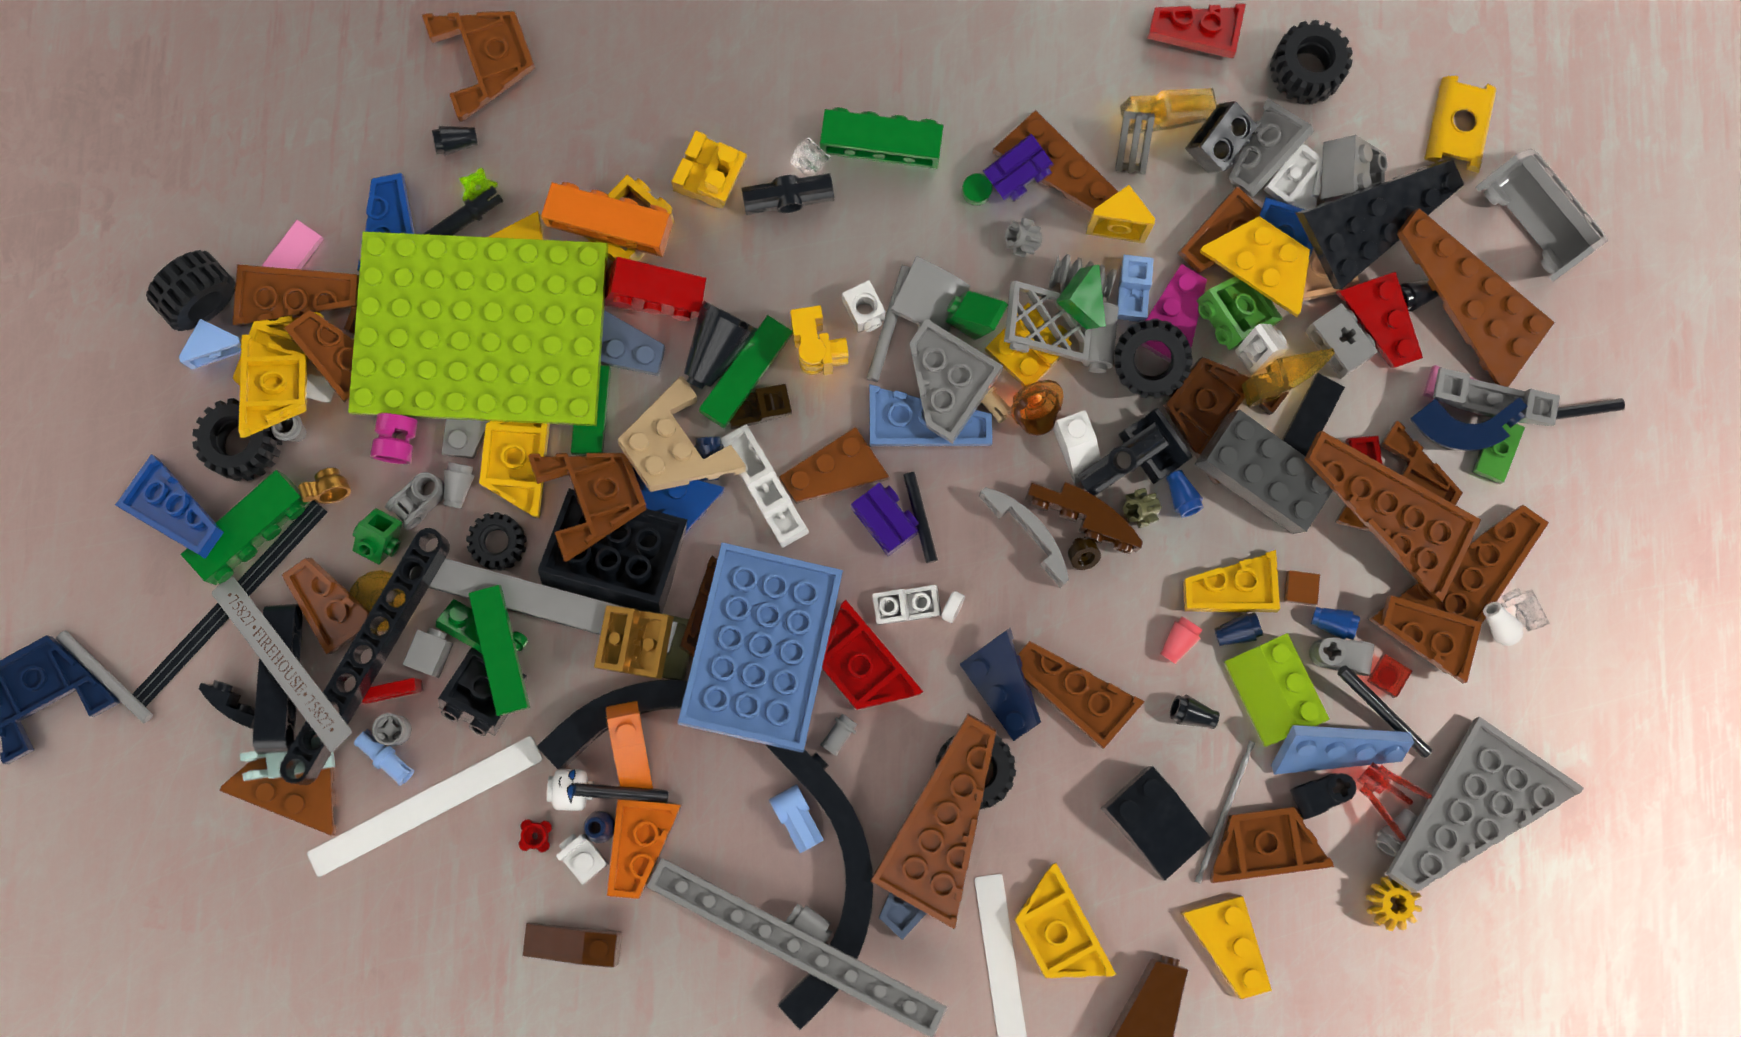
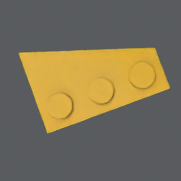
M1276 550L1253 559L1248 558L1239 561V563L1216 568L1185 578L1183 581L1184 611L1277 613L1280 610Z

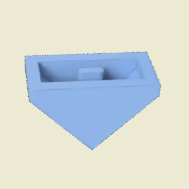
M200 319L179 355L180 362L190 369H195L241 354V339Z

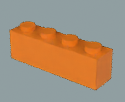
M551 182L541 214L546 227L663 257L673 226L671 215L667 213L666 209L656 205H650L649 208L640 206L636 201L625 197L620 198V200L613 199L608 194L599 190H591V192L579 190L578 186L569 182H562L561 185Z

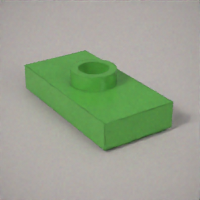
M1507 424L1502 426L1510 437L1494 446L1481 449L1474 465L1473 473L1499 484L1505 481L1525 427L1519 424H1515L1511 428Z

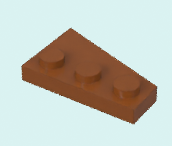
M308 310L284 327V330L342 401L346 402L350 397L354 339L316 313Z
M856 427L779 476V479L796 504L832 495V493L846 489L862 487L865 484L885 481L890 478Z
M304 558L282 574L325 654H333L355 639L370 611L312 558Z

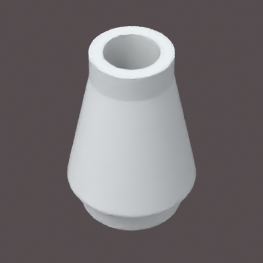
M1491 602L1484 607L1483 613L1487 618L1491 633L1496 642L1505 646H1511L1521 640L1523 625L1517 618L1504 609L1499 602Z

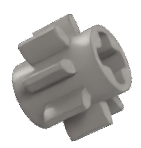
M1022 218L1021 222L1013 221V224L1007 228L1005 233L1006 247L1012 249L1013 254L1025 257L1026 253L1034 254L1042 243L1041 227L1035 226L1034 221L1027 218Z

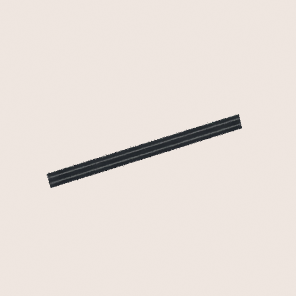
M315 500L308 505L305 511L293 521L237 581L248 596L260 586L328 513ZM219 603L207 613L133 693L145 707L150 704L229 619Z

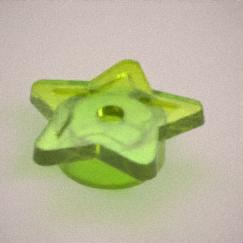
M479 168L476 173H472L467 177L460 178V182L465 188L462 198L464 202L468 199L472 201L492 185L495 189L498 187L497 182L486 178L483 168ZM477 185L481 186L479 190L475 189Z

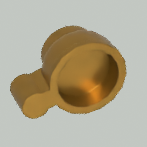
M337 468L320 470L314 476L315 481L303 482L298 485L303 502L317 500V502L322 504H331L345 499L351 493L347 479L340 475Z

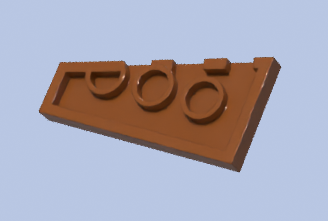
M237 264L233 325L242 326L253 324L255 321H272L287 316L296 317L303 315L308 310L320 313L356 307L359 275Z
M1031 641L1018 654L1023 665L1021 669L1025 681L1102 749L1109 744L1145 702L1136 696L1122 691L1117 686L1092 675V673L1067 662L1065 659Z

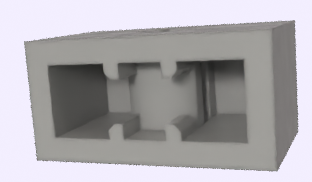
M1342 303L1314 321L1305 330L1340 379L1368 361L1378 352L1373 338L1368 333L1362 331L1357 324L1355 314L1349 308H1345ZM1346 337L1348 341L1342 342L1339 338Z

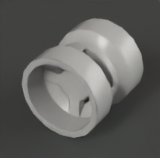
M390 713L380 715L372 726L373 737L383 745H402L409 739L412 731L411 724L407 718Z

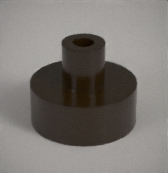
M1076 538L1068 550V557L1075 569L1087 570L1094 567L1100 561L1101 553L1095 541Z

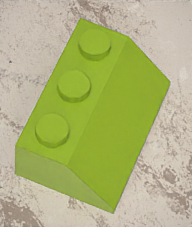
M1288 633L1224 661L1225 667L1264 747L1285 740L1293 725L1317 726L1330 720Z

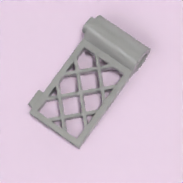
M1016 280L1010 283L1004 342L1010 343V349L1027 353L1030 348L1083 362V365L1089 367L1088 370L1093 373H1106L1107 369L1113 367L1119 310L1117 305L1103 302L1106 327L1086 330L1082 325L1077 324L1073 317L1056 303L1062 293ZM1019 291L1027 293L1033 303L1026 310H1024L1019 302ZM1047 299L1053 300L1059 310L1052 317L1042 304ZM1035 308L1045 322L1037 329L1028 316V313ZM1061 315L1071 329L1064 335L1061 334L1054 323ZM1020 319L1030 332L1025 338L1015 335L1016 322ZM1047 326L1056 339L1051 345L1046 344L1039 333ZM1073 333L1079 341V352L1072 351L1065 340Z

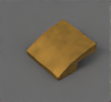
M606 605L594 668L662 679L674 617L666 614Z

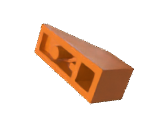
M638 701L606 707L607 723L620 787L653 789Z

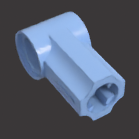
M797 784L769 799L781 824H785L792 841L800 853L824 840L808 811L810 810L809 805Z

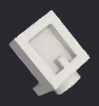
M575 834L569 836L559 845L562 851L556 855L560 861L563 860L582 885L609 864L585 834L578 837Z

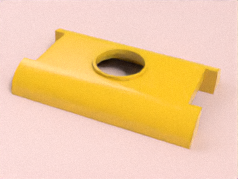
M1445 76L1441 79L1424 160L1436 163L1441 159L1442 155L1468 161L1466 170L1479 173L1497 89L1491 84L1480 88L1459 83V76ZM1460 110L1471 112L1476 119L1475 127L1470 131L1459 130L1453 122L1454 114Z

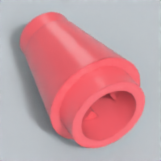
M1181 616L1178 622L1174 621L1160 654L1176 664L1201 639L1199 635L1202 629Z

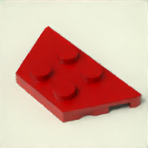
M844 600L830 629L822 670L856 710L918 696L923 693V690L848 601Z

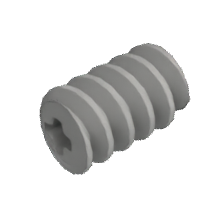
M1066 254L1061 261L1058 255L1049 282V289H1053L1059 282L1060 292L1062 293L1078 270L1082 268V259L1078 257L1071 264L1069 254ZM1089 261L1085 267L1092 266L1094 264L1093 262ZM1101 265L1103 297H1106L1107 302L1117 270L1112 269L1108 275H1105V266Z

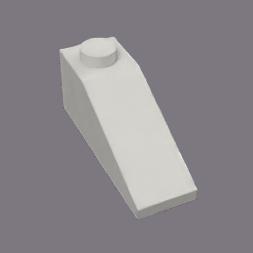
M1259 324L1237 347L1235 353L1249 373L1253 375L1280 358L1288 350V347L1286 346L1287 342L1284 335L1279 330H1275L1271 324Z

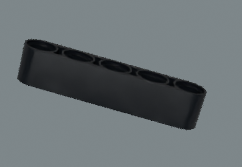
M299 605L265 606L263 609L264 617L300 662L303 616ZM259 658L253 747L256 754L288 752L295 739L297 707Z

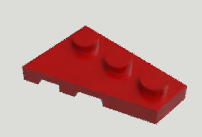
M1396 272L1336 291L1341 301L1344 300L1355 314L1357 323H1361L1366 332L1373 338L1376 349L1390 368H1396L1423 358Z

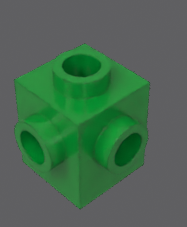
M375 508L355 527L353 531L355 541L352 551L380 565L388 556L393 557L399 550L401 541L398 539L403 522Z

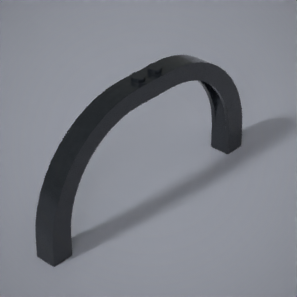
M656 680L632 684L613 690L575 711L536 747L558 770L565 769L591 743L609 730L606 707L638 701L640 715L664 709H681L688 681ZM766 745L819 802L838 836L845 865L846 889L842 915L830 946L857 959L867 935L873 901V882H871L873 871L869 847L863 828L847 797L825 771L829 765L817 752L811 756L805 749L802 753ZM808 973L779 1002L778 1007L801 1030L829 1002L839 989Z

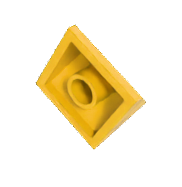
M1128 185L1094 209L1086 228V234L1145 243L1155 224V217L1131 186Z

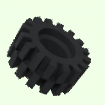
M494 512V515L487 513L484 514L483 519L477 518L475 520L476 525L474 527L470 526L468 530L471 532L470 536L466 537V541L469 543L467 549L472 554L471 557L483 567L502 571L505 570V567L512 568L515 566L513 563L516 560L519 562L522 559L520 555L526 551L524 542H527V539L523 533V528L510 516L502 515L499 512ZM495 530L504 531L508 536V545L500 553L489 552L485 545L488 534Z

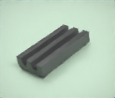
M1124 111L1115 166L1116 172L1127 170L1128 173L1139 171L1140 174H1146L1155 119L1154 113ZM1130 119H1135L1129 163H1125L1124 155ZM1142 120H1147L1140 164H1137L1135 162Z

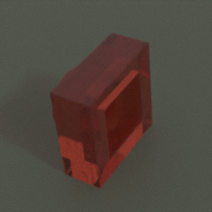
M1384 654L1380 657L1367 682L1389 696L1396 698L1411 675L1412 670Z

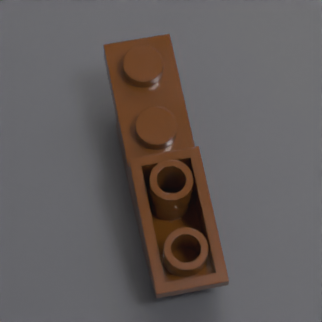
M1067 482L1061 487L1060 493L1031 483L1025 500L1031 501L1030 506L1042 511H1048V508L1060 512V517L1069 521L1076 522L1077 519L1082 520L1078 532L1084 533L1085 539L1093 540L1099 544L1102 541L1114 544L1113 548L1125 554H1131L1132 551L1137 552L1141 549L1143 541L1135 530L1113 508L1096 496Z

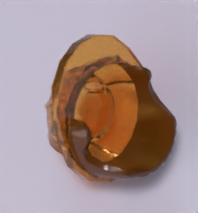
M1040 380L1024 384L1013 396V405L1011 406L1012 418L1030 435L1039 436L1050 432L1054 428L1057 414L1061 410L1063 403L1062 387L1052 380Z

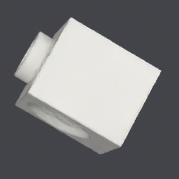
M870 280L842 293V302L857 332L863 330L870 332L882 325V321L885 320V310ZM861 304H869L873 311L864 315L857 311V307Z

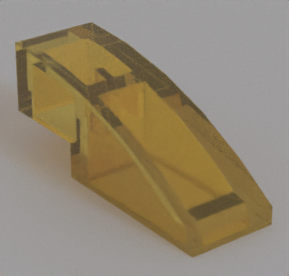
M1214 88L1162 90L1157 95L1130 96L1120 106L1122 120L1124 111L1154 113L1153 131H1161L1206 121L1217 107ZM1130 119L1128 134H1133L1135 119ZM1142 120L1140 133H1145L1147 120Z
M1334 348L1278 358L1266 367L1267 373L1254 375L1242 384L1247 406L1252 407L1269 402L1299 386L1312 377L1335 354Z

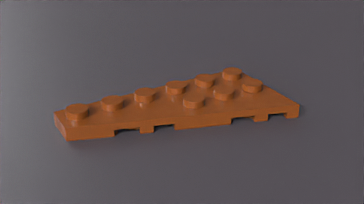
M1420 208L1414 210L1397 232V236L1415 264L1420 265L1429 279L1427 283L1432 291L1436 290L1444 302L1443 308L1466 344L1471 345L1480 359L1478 363L1483 371H1488L1496 385L1509 387L1555 322Z
M970 714L966 715L871 879V882L953 929L956 927L978 814L996 735V729Z

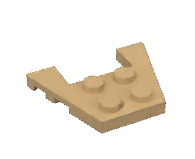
M684 376L679 377L618 438V445L650 492L687 485L689 481L703 478L712 480L719 478V475L732 472L736 475L746 471V465L732 445L703 459L674 418L673 414L697 402V395Z

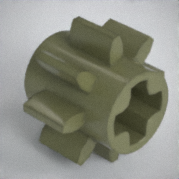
M1146 488L1135 490L1134 493L1127 494L1125 496L1127 501L1122 508L1125 517L1128 519L1127 522H1137L1138 528H1142L1158 521L1157 515L1162 506L1156 497L1157 494H1147Z

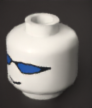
M582 769L556 770L554 776H549L547 802H552L556 810L581 811L586 805V800H593V797L573 796L574 783L594 784V781H588L587 773Z

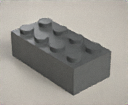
M1240 409L1226 415L1195 462L1196 466L1292 534L1307 532L1333 491L1304 460L1305 456Z

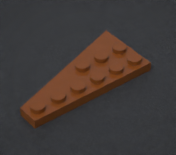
M1317 432L1304 460L1436 602H1443L1481 519L1326 432Z
M1519 506L1470 543L1443 602H1436L1418 582L1401 594L1399 598L1483 623L1486 619L1483 613L1484 607L1491 602L1498 601L1549 522L1526 506ZM1384 608L1368 619L1379 628H1381L1380 622ZM1420 655L1422 658H1424L1425 660H1427L1428 662H1430L1432 665H1434L1435 667H1437L1438 669H1440L1441 671H1443L1445 674L1447 673V672H1445L1444 670H1442L1441 668H1439L1438 666H1436L1435 664H1433L1431 661H1429L1428 659H1426L1425 657H1423L1422 655Z

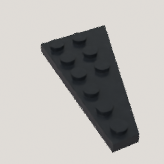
M1442 160L1417 169V171L1410 174L1394 177L1393 180L1385 183H1378L1344 195L1340 199L1324 202L1315 208L1299 211L1296 215L1333 288L1342 289L1400 240L1397 232L1414 210L1420 208L1427 215L1431 214L1464 185V182L1454 160Z

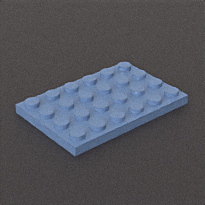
M722 542L678 725L803 753L843 570Z

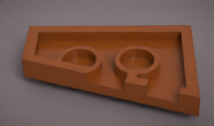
M1237 186L1177 254L1199 274L1216 264L1200 253L1201 248L1259 217L1262 208Z
M1392 595L1388 596L1380 627L1462 684L1468 682L1482 622Z

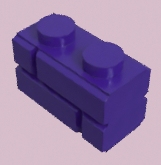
M1030 134L984 169L983 172L1004 201L1011 198L1015 202L1028 192L1025 188L1034 180L1038 184L1051 175L1052 172L1049 168L1054 164L1034 136Z
M878 483L851 504V510L886 555L890 556L917 535L918 530L916 526L919 523L908 509L905 512L901 510L897 504L900 499L889 485L884 488L881 483Z

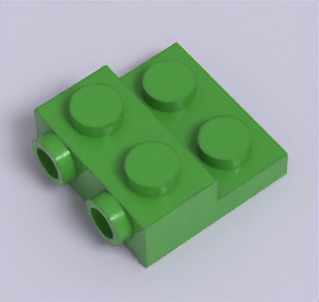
M1237 277L1230 278L1208 289L1196 300L1199 304L1198 311L1203 319H1209L1215 328L1216 340L1220 344L1226 345L1229 351L1238 347L1257 325L1271 324L1274 326L1283 319L1270 299Z

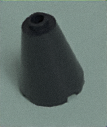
M704 301L700 308L684 374L689 376L687 382L702 390L705 385L711 387L755 336L758 329Z

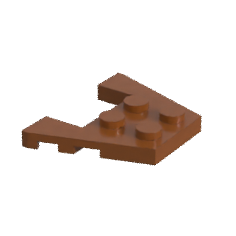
M515 11L477 12V15H459V13H448L447 16H434L433 13L422 15L432 44L461 34L468 51L478 84L449 94L460 122L465 121L536 69Z
M1399 421L1394 422L1380 446L1407 462L1401 475L1456 505L1463 492L1437 463L1434 464L1423 452L1424 448L1417 440L1414 441L1404 430L1406 428ZM1345 504L1335 522L1340 525L1371 532Z
M556 453V457H541L540 454L528 455L537 484L569 475L586 521L584 524L555 532L564 562L569 561L646 510V503L635 473L624 453H587L586 456H568L567 453Z

